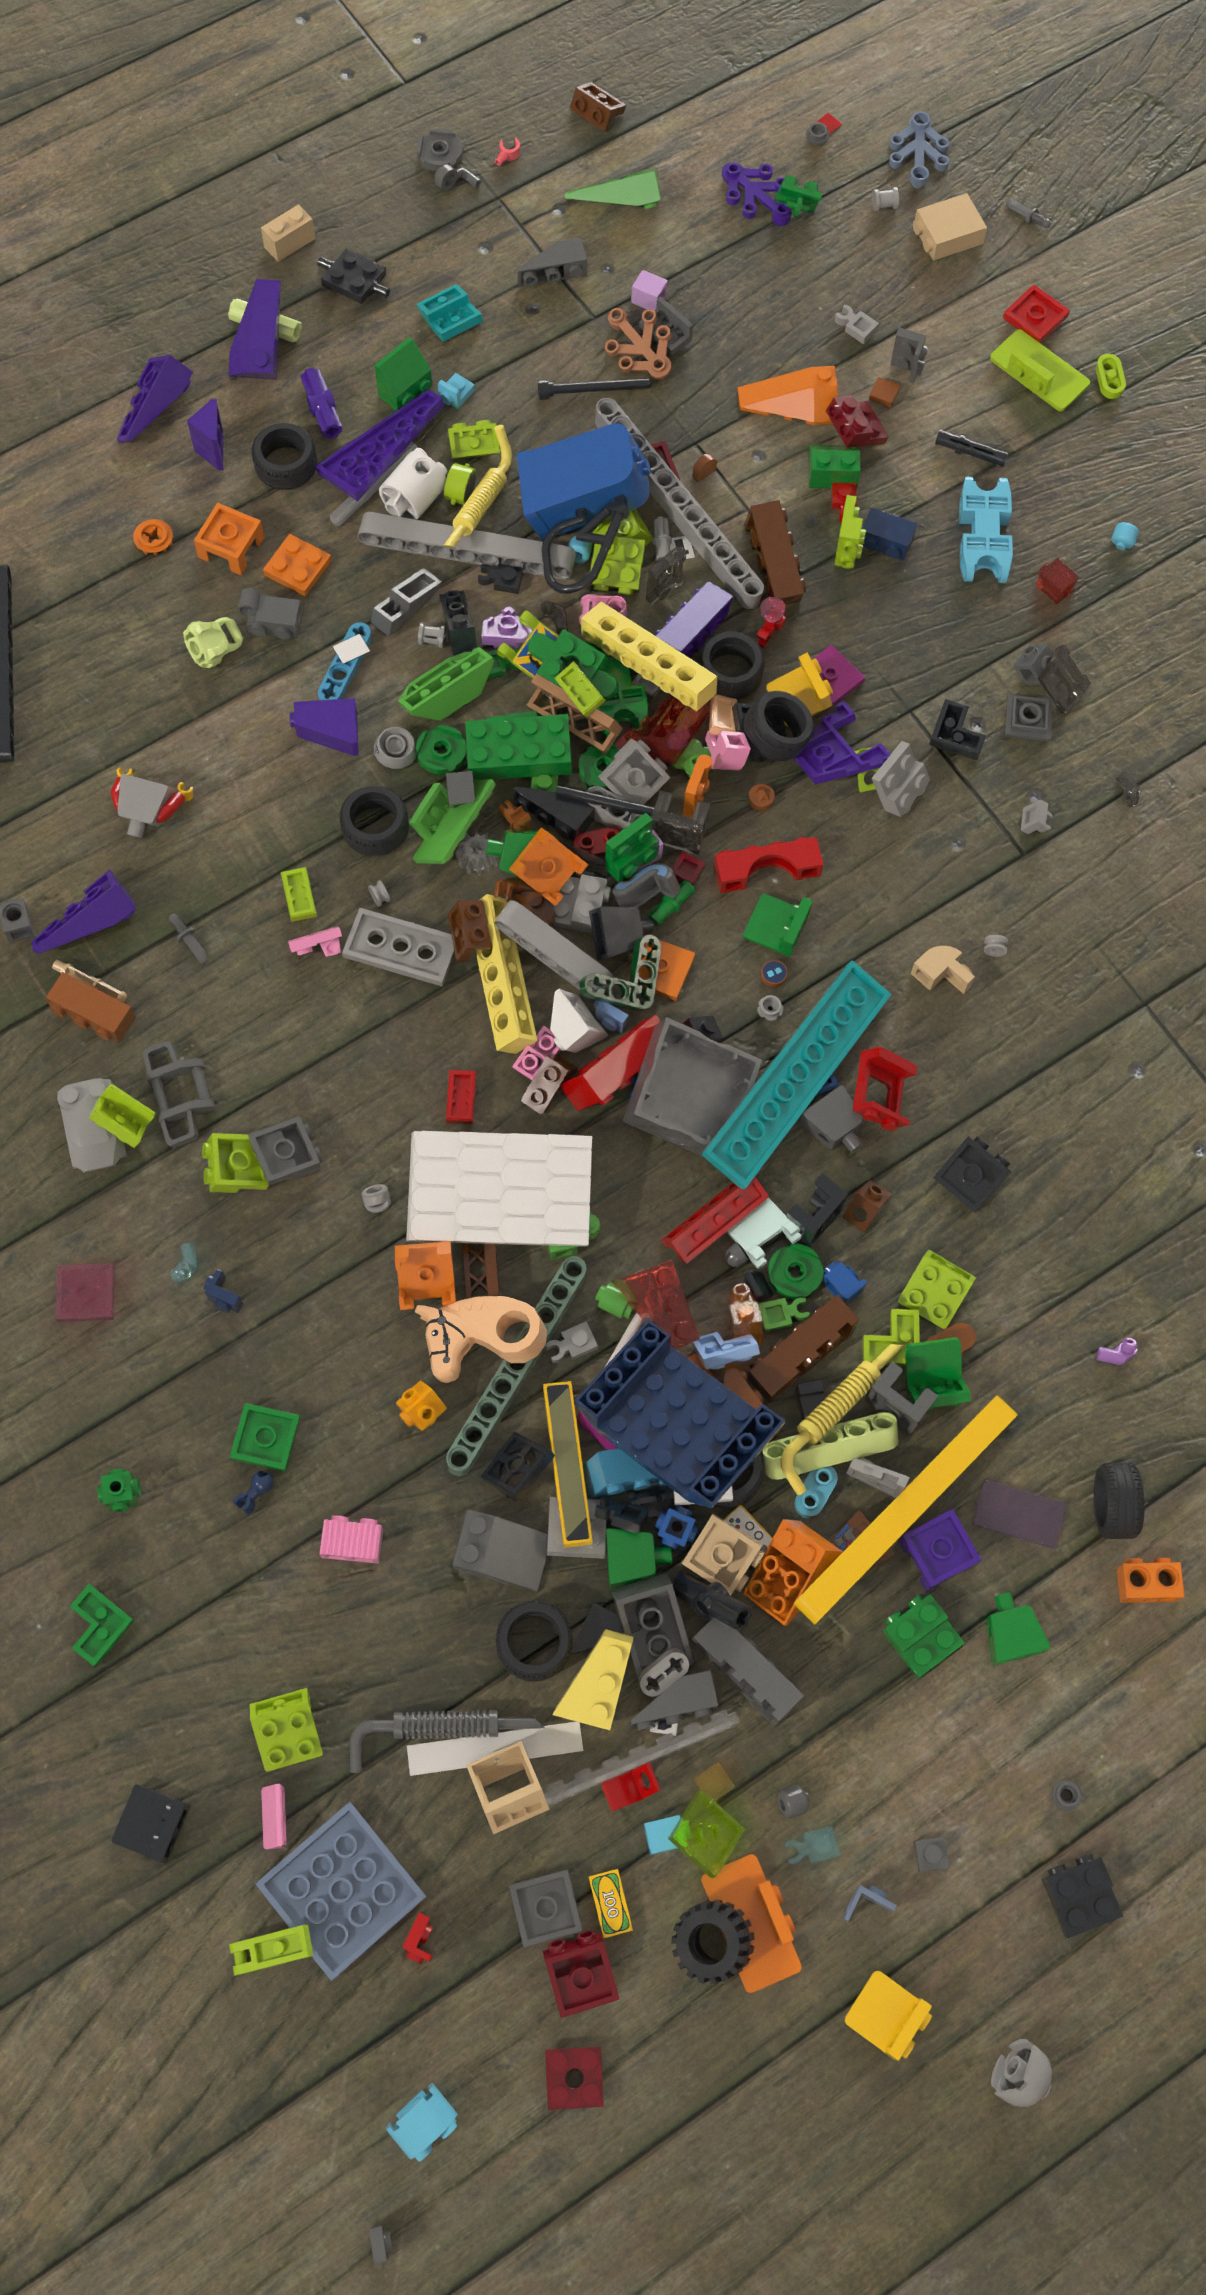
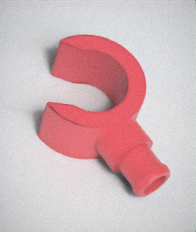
M516 137L515 148L511 150L505 149L502 140L500 141V153L498 158L495 159V163L501 166L506 160L513 161L520 156V142Z

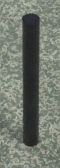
M557 785L555 795L640 815L647 813L653 818H656L658 814V808L561 785Z

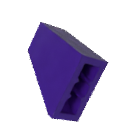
M355 698L294 702V712H290L291 728L295 727L297 737L353 756H359Z

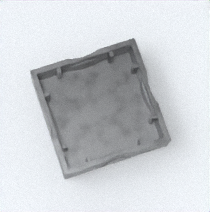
M666 1017L654 1027L623 1122L702 1156V1152L754 1086L762 1060L730 1045L715 1042L701 1032Z

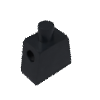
M599 907L589 911L597 960L632 950L639 938L653 933L652 920L650 918L640 919L637 908Z

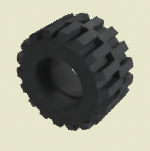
M708 1900L689 1908L687 1912H684L679 1917L681 1921L676 1923L673 1929L677 1933L672 1936L671 1944H676L677 1949L672 1952L674 1957H680L681 1962L677 1965L681 1970L686 1968L688 1970L686 1975L691 1979L698 1977L697 1982L703 1984L708 1981L710 1984L724 1982L743 1970L742 1968L748 1965L751 1960L748 1957L754 1951L751 1941L755 1937L754 1932L749 1933L748 1927L752 1925L749 1919L744 1921L742 1916L745 1913L741 1909H733L734 1904L730 1902L722 1903V1900ZM706 1923L718 1926L726 1936L727 1951L720 1960L709 1957L700 1945V1931Z

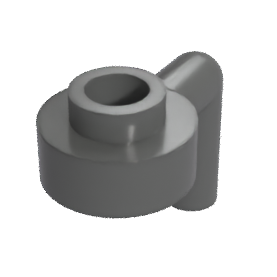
M448 164L439 167L435 173V184L443 191L450 190L459 178H463L475 188H479L482 181L464 167L454 169Z

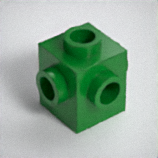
M114 1469L108 1471V1475L100 1476L101 1485L97 1486L98 1499L110 1511L125 1512L130 1510V1507L139 1506L138 1496L141 1495L140 1482L138 1478L135 1479L130 1471ZM121 1486L118 1492H114L113 1488Z

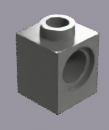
M23 898L9 899L5 903L0 904L1 923L9 943L36 937L30 912ZM21 916L18 920L11 921L14 917Z

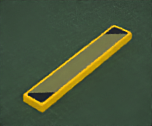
M571 1381L543 1384L550 1447L555 1455L552 1463L563 1548L592 1545L593 1540Z

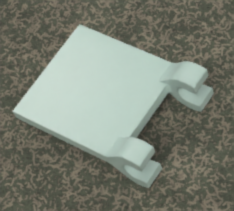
M769 1198L727 1231L758 1269L767 1263L764 1258L765 1253L760 1246L781 1231L784 1232L792 1244L802 1237L798 1233L800 1228L791 1222Z

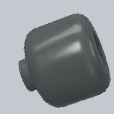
M792 1785L778 1792L777 1802L781 1813L790 1819L808 1811L810 1797L808 1792L804 1791L801 1786Z

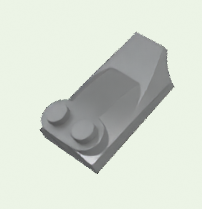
M95 1078L69 1084L57 1092V1100L61 1108L73 1169H80L83 1173L115 1166L120 1158L127 1157L125 1143L88 1118L96 1100L109 1084H113L111 1079Z

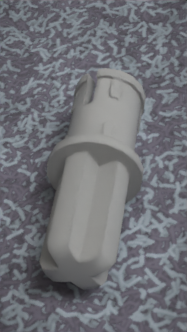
M659 516L658 519L654 520L655 537L653 538V545L656 551L655 561L658 565H668L671 562L670 544L672 543V538L669 536L668 519Z

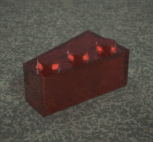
M670 695L658 705L659 710L651 718L646 716L641 720L642 725L633 733L629 731L624 735L626 743L630 739L636 742L642 740L650 748L651 751L648 754L653 760L659 758L663 763L676 765L710 711L707 703L698 711H695L681 703L673 695Z
M672 1260L658 1263L611 1281L626 1297L630 1307L635 1309L642 1318L643 1324L649 1319L671 1336L670 1346L674 1349L700 1340Z

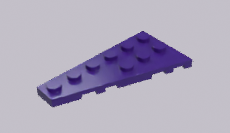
M429 389L316 465L315 468L318 475L358 502L445 406L442 397Z

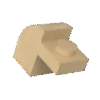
M936 946L929 949L914 963L911 975L929 990L935 987L943 978H946L963 994L971 987L975 978L972 971L966 965L959 963L962 952L950 946Z

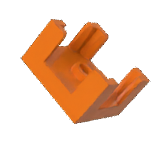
M217 502L195 537L194 544L198 558L209 561L208 552L228 560L232 572L242 576L247 568L245 558L247 550L254 539L257 546H260L265 537L261 520Z
M540 828L509 870L557 906L563 898V895L559 892L574 871L581 874L588 864L561 844L549 832Z
M451 1241L395 1246V1267L398 1275L400 1310L413 1309L414 1300L442 1297V1306L456 1302Z

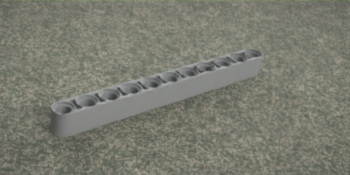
M600 399L596 405L595 413L597 428L618 423L628 429L644 454L645 459L648 460L650 467H652L651 474L648 475L651 495L740 605L746 609L757 608L761 602L764 585L759 577L613 399Z

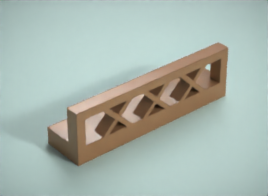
M536 673L531 683L537 689L526 706L533 711L536 710L542 716L557 715L556 709L568 707L570 714L568 720L569 723L571 722L569 732L606 754L623 728L613 718L598 709L585 717L562 688ZM543 694L550 697V706L543 708L536 706ZM584 718L588 719L589 728L578 731L576 721ZM607 730L610 734L602 745L596 741L595 732Z

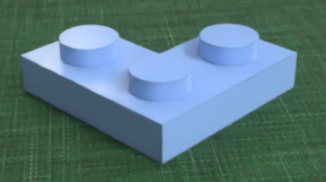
M714 1332L691 1339L693 1350L705 1369H720L727 1363L747 1361L752 1356L760 1354L758 1343L751 1334L723 1341L719 1333Z

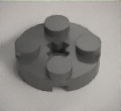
M433 129L429 131V135L425 137L422 135L417 142V156L424 170L437 171L439 167L446 164L457 169V165L463 157L462 141L455 137V133L447 129ZM439 148H442V149H443V152H436V151H438Z

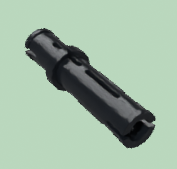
M942 429L939 430L935 441L936 445L955 450L956 454L961 452L1001 467L1004 466L1008 456L1007 451L1005 452L965 438L966 435L963 434L958 436Z

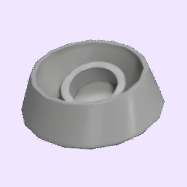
M390 727L385 729L376 738L374 754L377 760L385 767L401 769L409 766L416 759L417 742L406 729Z

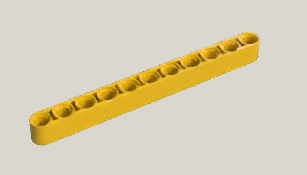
M998 1395L995 1396L794 1602V1605L815 1625L1018 1414Z

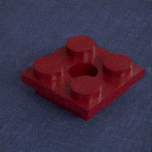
M601 2047L545 2050L548 2110L604 2107ZM572 2068L579 2069L584 2076L582 2084L576 2088L570 2087L565 2081L566 2073Z

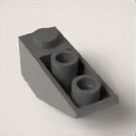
M582 238L558 241L517 268L518 287L587 276V257Z
M711 1671L679 1678L631 1719L630 1727H637L638 1731L655 1728V1722L666 1720L667 1725L683 1722V1716L695 1714L696 1719L713 1715L712 1710L717 1709L718 1702Z

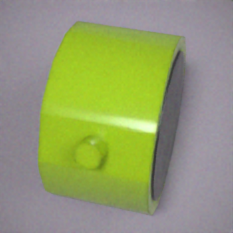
M454 463L451 466L444 487V497L446 500L451 501L452 505H455V503L464 505L473 493L476 482V469L470 468L468 463H465V466Z

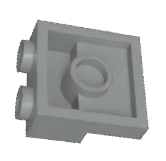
M630 739L615 754V760L598 776L613 794L626 801L643 805L670 779L669 775L665 772L668 769L659 758L652 759L648 754L651 751L650 748L642 740L636 742L633 739Z
M901 741L872 777V781L884 810L901 817L910 811L916 797L925 792L930 778L925 764L916 761L910 744Z
M583 874L581 879L570 877L559 891L563 895L561 901L557 906L551 903L555 912L553 926L593 934L589 911L603 907L604 902H609L611 887H607V879Z

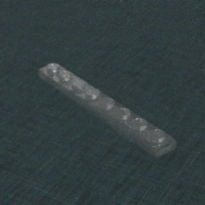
M726 1710L720 1711L710 1716L711 1722L701 1726L700 1722L697 1721L684 1727L685 1733L673 1737L672 1733L666 1734L656 1739L657 1745L646 1749L644 1744L628 1751L630 1756L619 1761L616 1756L602 1762L603 1768L591 1772L590 1768L574 1774L575 1780L564 1784L563 1780L556 1781L546 1786L547 1792L544 1793L547 1804L548 1806L554 1805L596 1787L604 1781L628 1773L647 1762L652 1763L734 1728L740 1723L735 1712L728 1714Z

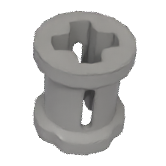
M892 187L891 190L884 191L873 189V210L879 211V208L886 207L898 209V188Z
M421 622L418 632V645L428 643L443 648L446 638V626L433 627Z

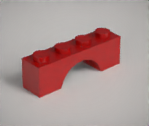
M800 837L795 841L785 843L777 841L767 846H749L744 850L738 851L725 850L715 854L714 870L720 894L746 889L749 877L756 870L763 867H779L789 872L795 880L820 877L824 865L817 837Z

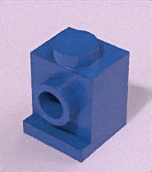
M834 1261L824 1270L825 1275L822 1284L833 1296L837 1294L846 1305L862 1293L867 1285L865 1279L859 1282L856 1272L850 1266L845 1267L842 1262L838 1264Z

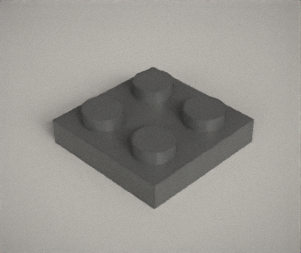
M568 1869L509 1885L523 1948L583 1931Z

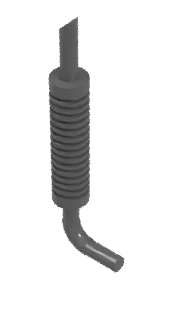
M465 1710L464 1714L463 1711H459V1714H457V1711H453V1714H451V1711H447V1714H445V1711H442L441 1714H439V1711H436L435 1714H433V1711H430L429 1714H427V1711H424V1714L418 1711V1715L415 1712H412V1715L409 1712H406V1715L403 1712H394V1720H368L355 1727L349 1742L350 1773L362 1772V1742L364 1737L372 1732H394V1739H403L404 1736H406V1739H409L410 1736H412V1739H415L416 1736H418V1739H421V1736H424V1739H427V1736L433 1739V1735L436 1738H439V1735L442 1738H445V1735L448 1738H451V1735L454 1738H457V1735H459V1738H463V1735H465V1738H469V1735H471V1738H474L477 1735V1738H479L481 1734H483V1737H486V1734H489V1737H498V1729H541L545 1727L535 1717H498V1710H489V1713H486V1710H483V1713H480V1710H477V1713H474V1710H471V1713Z

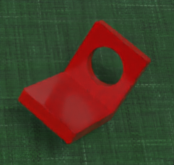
M650 1762L601 1783L612 1812L644 1800L661 1790ZM643 1773L649 1778L650 1788H647L643 1782Z

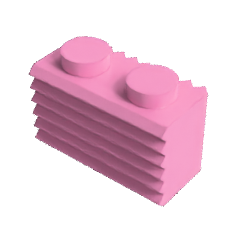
M332 1516L331 1520L325 1519L320 1547L321 1558L379 1564L383 1538L382 1525L377 1524V1520L367 1518L360 1519V1523L349 1522V1518L344 1516Z

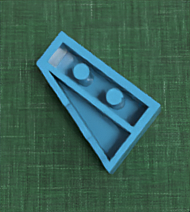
M619 1448L597 1452L582 1465L588 1499H596L633 1489L642 1490L657 1483H660L661 1486L666 1485Z

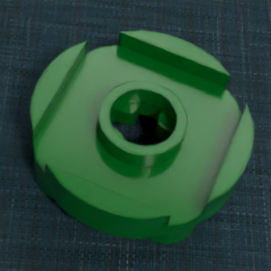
M447 725L435 726L436 729L424 731L416 743L419 765L428 772L437 775L456 773L467 758V745L462 734L454 727ZM445 746L447 752L444 754H438V751L435 750Z
M612 744L606 754L591 745L588 747V751L581 755L579 759V776L587 789L599 786L611 792L598 778L603 772L598 768L601 767L602 763H606L608 767L615 760L614 756L619 751L616 745Z
M791 1244L783 1249L780 1248L773 1254L769 1262V1285L785 1298L793 1300L797 1298L807 1299L816 1292L823 1278L824 1270L823 1265H821L818 1259L819 1256L813 1249L802 1244ZM795 1265L799 1266L800 1272L803 1275L793 1278L791 1273L788 1272V1268L794 1269Z

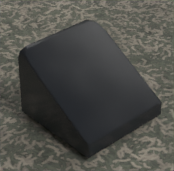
M746 1272L743 1282L754 1303L758 1304L773 1296V1292L762 1272Z

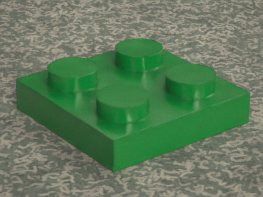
M245 1403L230 1453V1459L286 1472L301 1419L300 1415Z

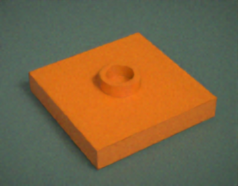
M659 940L661 943V954L655 994L677 1001L696 953ZM645 943L644 947L647 948L648 952L652 951V948L648 947V943ZM641 966L639 968V975L644 980L649 978V971L646 967Z

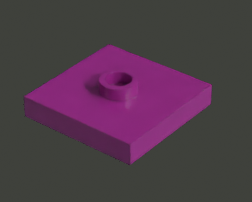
M832 645L813 658H816L822 672L819 675L822 681L827 679L833 691V694L830 695L832 706L827 708V710L831 709L865 681V676Z

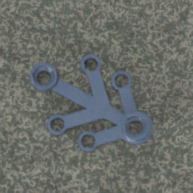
M922 111L914 113L909 120V126L900 133L892 135L889 144L892 150L898 151L893 152L889 159V165L894 169L900 168L903 160L915 152L914 167L911 169L909 178L912 186L915 188H922L928 181L929 171L924 167V153L935 162L934 167L937 171L947 170L949 158L941 154L948 151L949 140L946 137H942L931 127L930 116ZM915 134V140L902 148L904 141ZM925 135L935 142V148L924 140Z

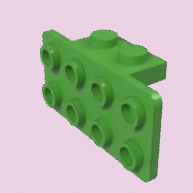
M492 779L473 780L475 802L454 805V808H449L448 793L441 783H434L408 822L424 839L413 856V860L416 863L444 864L453 857L455 848L465 838L466 831L479 816V811L485 801L491 797L492 790L496 785Z

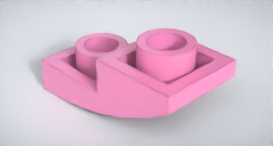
M543 1026L537 1035V1042L525 1047L512 1068L533 1080L546 1056L559 1054L561 1051L553 1040L555 1035L552 1031Z

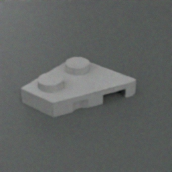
M853 1458L846 1474L895 1498L902 1493L910 1478L877 1466L865 1458Z

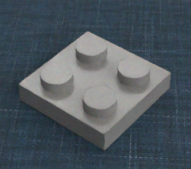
M550 1497L547 1556L605 1558L606 1520L594 1516L595 1507L600 1505V1500L587 1499L593 1540L592 1545L563 1548L557 1497Z

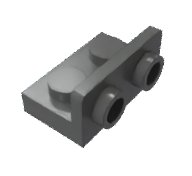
M898 328L890 365L896 366L899 369L910 370L909 382L914 383L916 376H921L924 369V360L928 351V346H924L926 335Z

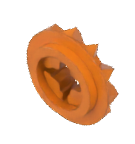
M158 519L142 522L136 527L133 534L137 549L142 550L146 555L148 553L157 555L160 551L166 552V548L172 545V538L174 537L171 527L166 522ZM157 534L159 540L154 539L150 543L149 537H154Z

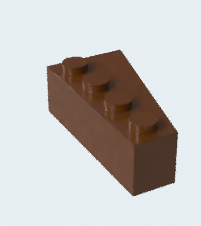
M780 500L752 505L744 523L746 532L751 531L750 544L752 550H758V568L761 572L765 571L766 574L763 575V583L772 608L777 601L784 605L798 603L806 592L805 580L800 578L798 569H800L799 558L797 554L794 555L792 549L794 545L793 535L791 531L787 530L786 526L788 521L785 508L781 507Z
M836 1294L825 1305L819 1307L805 1323L801 1322L797 1325L789 1337L785 1340L781 1339L770 1349L772 1352L765 1358L762 1356L757 1358L749 1366L751 1370L749 1371L748 1379L770 1403L853 1335L859 1318Z

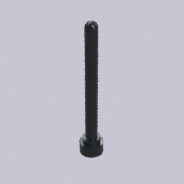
M649 378L553 384V382H548V379L538 380L539 400H549V397H554V394L650 388L652 381Z

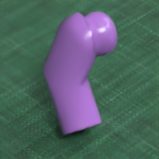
M1125 1338L1123 1343L1114 1350L1099 1347L1097 1360L1117 1365L1125 1364L1137 1353V1342L1133 1338Z

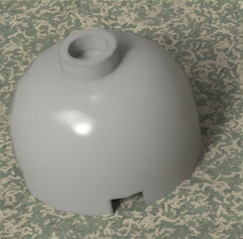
M1019 2039L1008 2046L1012 2051L1006 2059L1002 2054L998 2058L992 2072L991 2086L996 2089L994 2093L1005 2102L1013 2106L1029 2107L1038 2103L1049 2094L1052 2068L1048 2057L1036 2045L1027 2039Z

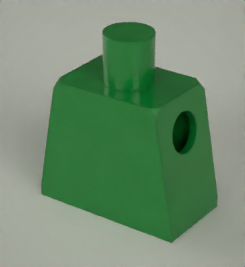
M505 830L503 841L488 839L485 854L500 857L499 869L515 875L509 868L538 831Z
M606 1529L609 1589L622 1587L656 1576V1564H672L671 1547H654L652 1533L639 1532V1534L619 1529Z
M1011 1592L994 1597L998 1613L991 1614L986 1618L993 1666L1045 1653L1051 1649L1030 1605L1015 1608Z

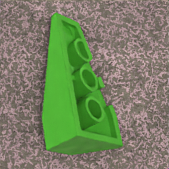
M657 168L627 175L623 179H612L599 185L594 184L564 193L566 199L634 206L644 205V209L658 206L657 201L662 199Z

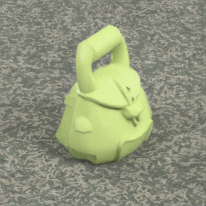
M228 617L219 618L214 622H192L183 632L184 642L195 663L202 668H214L217 664H220L223 656L237 650L242 645L244 639L235 621ZM223 624L226 625L235 643L230 644L225 633L221 629Z

